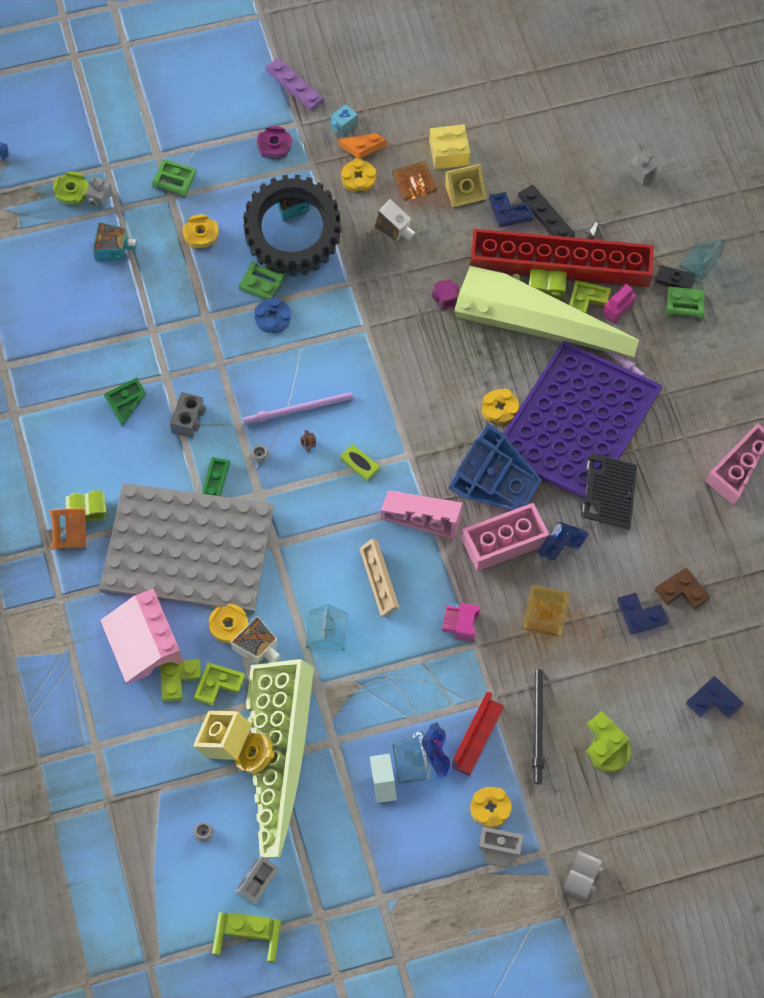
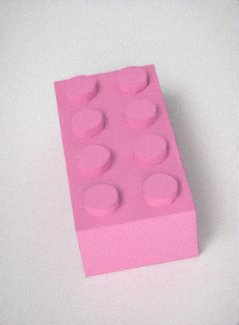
M534 503L462 529L461 540L478 572L547 546L549 533Z

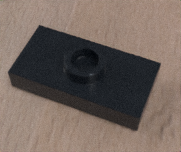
M661 265L656 283L670 287L692 289L696 274Z

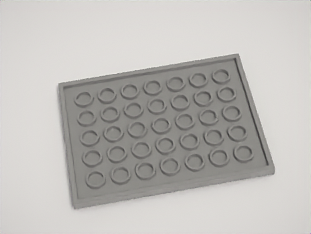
M123 483L100 591L135 596L154 589L158 600L214 608L220 606L228 607L227 604H233L242 608L244 612L255 613L274 504Z

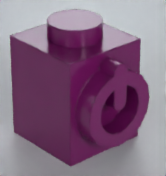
M452 279L434 283L432 298L434 302L438 303L440 311L456 307L460 289L456 283L453 284Z

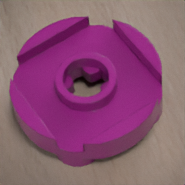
M270 126L258 134L257 148L262 157H287L292 147V137L284 128ZM273 140H276V141H277V144H271V143L273 142Z

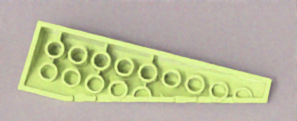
M473 266L469 267L455 307L456 318L561 342L565 341L570 344L635 358L639 343L638 339L507 274Z
M301 659L251 665L246 706L247 710H251L250 718H248V721L252 723L251 733H261L268 737L274 752L273 760L263 770L253 775V783L256 786L257 792L255 794V803L258 804V814L256 815L257 822L260 824V831L258 832L260 856L265 858H280L300 776L314 667ZM253 749V754L251 755V757L255 755V749Z

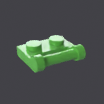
M163 159L153 179L152 187L156 189L162 188L186 197L197 174V170ZM162 178H164V179H167V180H170V181H173V182H177V183H180V184H183V185H182V187H179V186H176V185H173V184H170V183L163 182V181H161V180H162Z
M252 261L239 284V290L267 300L276 296L286 275L261 267L258 263ZM254 273H260L276 281L275 283L255 276Z
M668 287L666 316L682 315L703 319L705 290Z

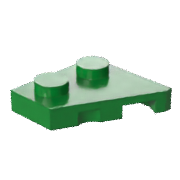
M137 377L104 394V398L121 426L126 423L146 396V392Z

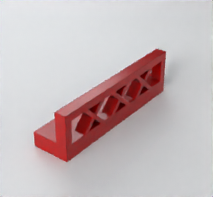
M488 691L452 761L453 769L468 776H471L504 709L503 704L492 700V693Z

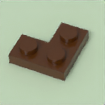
M687 567L655 587V591L666 605L682 595L695 610L710 600L711 597Z

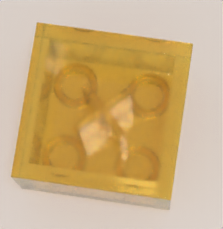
M531 585L523 630L561 637L570 592Z

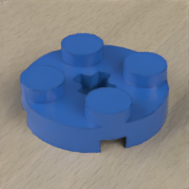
M271 297L262 301L254 310L255 323L264 332L273 331V333H279L290 324L291 310L278 297ZM271 313L276 314V318H269Z

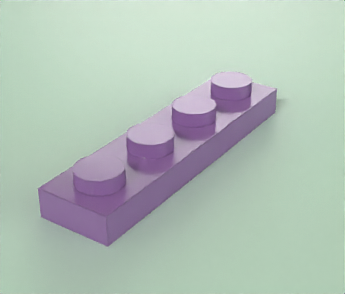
M280 58L265 66L266 72L310 111L324 103V98Z

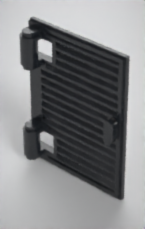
M590 453L586 467L587 483L585 500L582 502V518L630 530L637 464ZM596 461L601 462L600 470L594 469ZM590 505L596 506V513L589 512Z

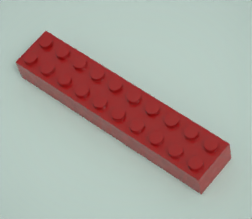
M474 228L470 266L504 274H519L523 276H530V270L533 269L562 271L567 273L566 280L650 287L653 274L654 245Z

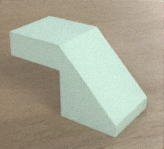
M390 754L370 756L376 802L397 800Z

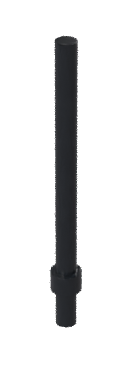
M542 669L535 670L534 759H532L534 784L539 785L542 784V769H544V759L542 758Z

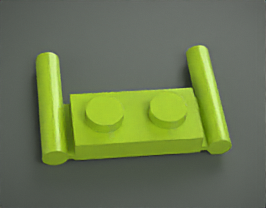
M220 912L218 914L212 955L220 956L223 936L226 935L270 941L267 962L275 963L281 920Z

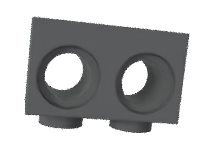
M181 392L170 422L171 433L193 438L195 431H199L200 417L204 416L206 411L203 397Z

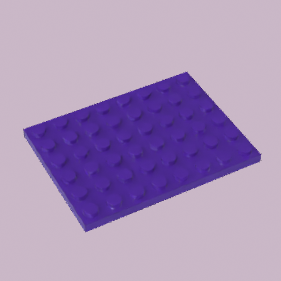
M562 341L504 434L542 480L585 500L586 467L590 453L619 460L661 392L662 385ZM596 461L594 469L600 470L601 462Z

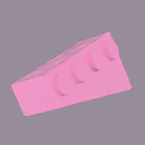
M757 423L717 464L705 480L733 506L739 499L764 452V428Z
M388 491L381 509V519L454 540L461 522L462 503Z

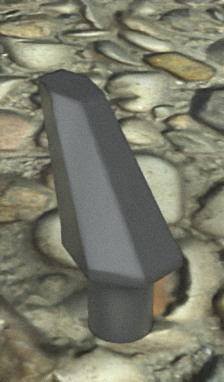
M596 221L585 231L583 239L595 240L599 227Z

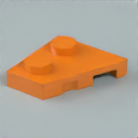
M377 133L338 140L341 148L359 159L387 146L386 139Z

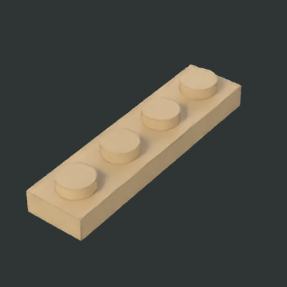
M371 539L359 549L380 615L387 617L400 607L378 540Z

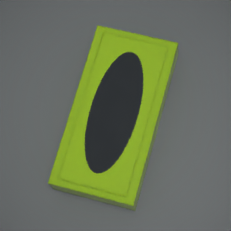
M353 444L340 455V460L367 482L380 471V466Z

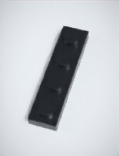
M534 185L519 192L518 197L552 236L575 237V232Z

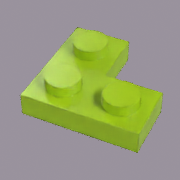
M576 280L569 305L584 313L587 312L589 303L605 307L609 300L611 288Z
M200 659L182 660L183 663L181 664L168 662L160 665L163 702L182 701V682L201 680Z
M207 662L195 693L194 701L214 706L220 689L239 694L246 677L245 673Z
M603 711L587 723V727L599 740L590 746L586 753L599 767L630 741L624 732Z

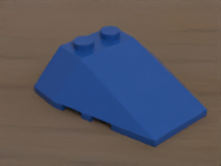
M487 423L455 471L448 489L465 499L515 510L529 503L542 479L519 454L516 447L510 443L507 436Z

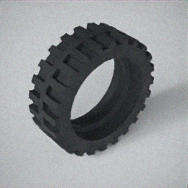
M296 174L295 178H288V175H282L283 179L278 181L274 177L270 179L271 184L267 186L265 183L261 184L260 192L254 191L251 195L252 201H247L246 212L243 215L246 244L249 246L251 255L257 257V262L260 265L266 264L267 269L271 271L276 269L278 273L290 272L291 276H296V272H302L303 275H306L311 268L315 271L320 269L319 264L321 262L326 264L329 261V255H334L336 252V245L339 244L341 233L340 210H338L336 200L332 199V193L329 190L324 191L323 184L320 182L315 185L312 178L307 177L306 180L300 178V175ZM285 200H301L313 205L319 211L323 221V230L319 240L311 247L297 252H286L272 247L266 241L262 232V220L267 210Z

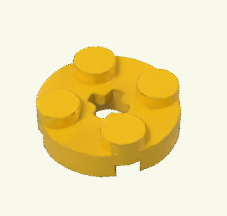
M355 158L343 167L341 171L342 184L351 192L357 193V191L361 190L366 192L375 185L376 169L369 162ZM360 174L362 178H355V175Z
M194 215L183 225V237L190 248H206L216 244L219 229L214 219L208 218L207 215ZM199 229H202V231H205V232L202 233V234L197 233V232L199 231Z
M509 389L493 390L483 397L482 414L487 421L490 422L491 420L496 425L509 424L519 410V401ZM497 405H504L503 410H500V408L496 409Z
M227 604L228 607H217L209 617V630L217 641L231 644V641L248 625V619L242 608L233 604ZM231 620L233 626L225 627L224 622Z
M248 733L239 757L235 760L237 767L252 775L263 770L274 758L270 739L261 733ZM255 749L256 753L254 756L251 757V755L253 754L252 750Z
M495 787L482 788L474 793L470 805V813L473 820L483 825L482 827L491 829L501 827L508 820L512 809L510 798L505 791ZM489 803H492V805L496 806V808H494V812H490V810L485 809V807H487Z

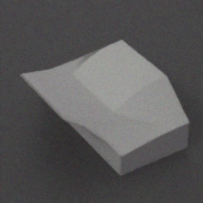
M483 827L479 849L484 855L485 863L507 868L515 858L520 857L524 835Z

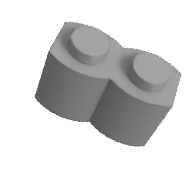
M578 851L562 892L586 902L587 897L592 898L596 886L593 885L594 879H599L603 871V867L600 866L602 860Z

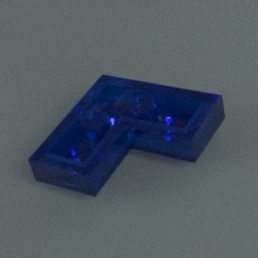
M506 192L489 195V202L499 228L533 220V213L528 202L511 206Z
M558 522L538 553L541 557L555 561L565 546L579 550L589 534L584 529Z
M636 592L617 598V603L630 635L668 624L667 616L661 604L643 609Z
M715 676L686 702L700 718L714 705L730 718L744 704Z
M437 722L430 725L421 745L437 776L441 778L447 775L451 764L449 757L442 750L446 741V733Z

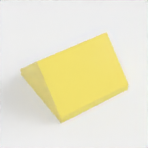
M481 164L446 172L445 188L452 207L487 199Z

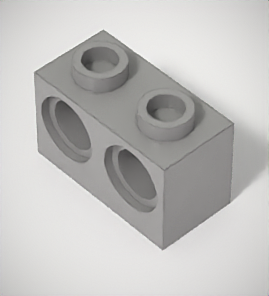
M263 856L257 857L234 893L248 903L256 904L279 870V867Z

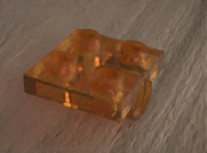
M426 161L392 170L393 178L403 201L437 192V186Z

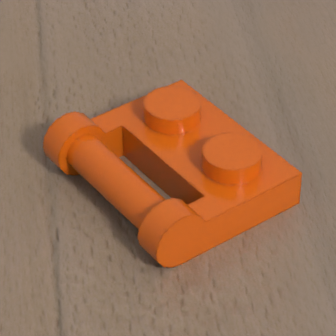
M85 508L50 509L53 532L51 548L87 547ZM61 515H65L66 541H61L60 536Z

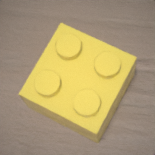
M465 125L430 128L429 143L435 169L468 166L470 164V149Z
M208 711L193 746L210 759L237 760L252 723L239 712Z

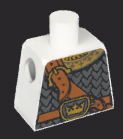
M391 199L378 211L374 227L394 241H398L402 236L411 241L416 234L409 228L411 218Z
M258 616L231 641L234 652L255 664H261L265 659L274 663L281 656L275 651L277 648L276 637Z

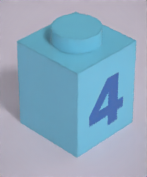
M347 104L331 115V128L341 136H344L358 126V114Z

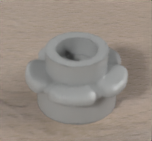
M256 445L253 447L250 457L256 463H262L269 458L268 450L263 445Z
M204 822L199 823L193 830L195 839L198 842L210 841L214 833L213 827Z

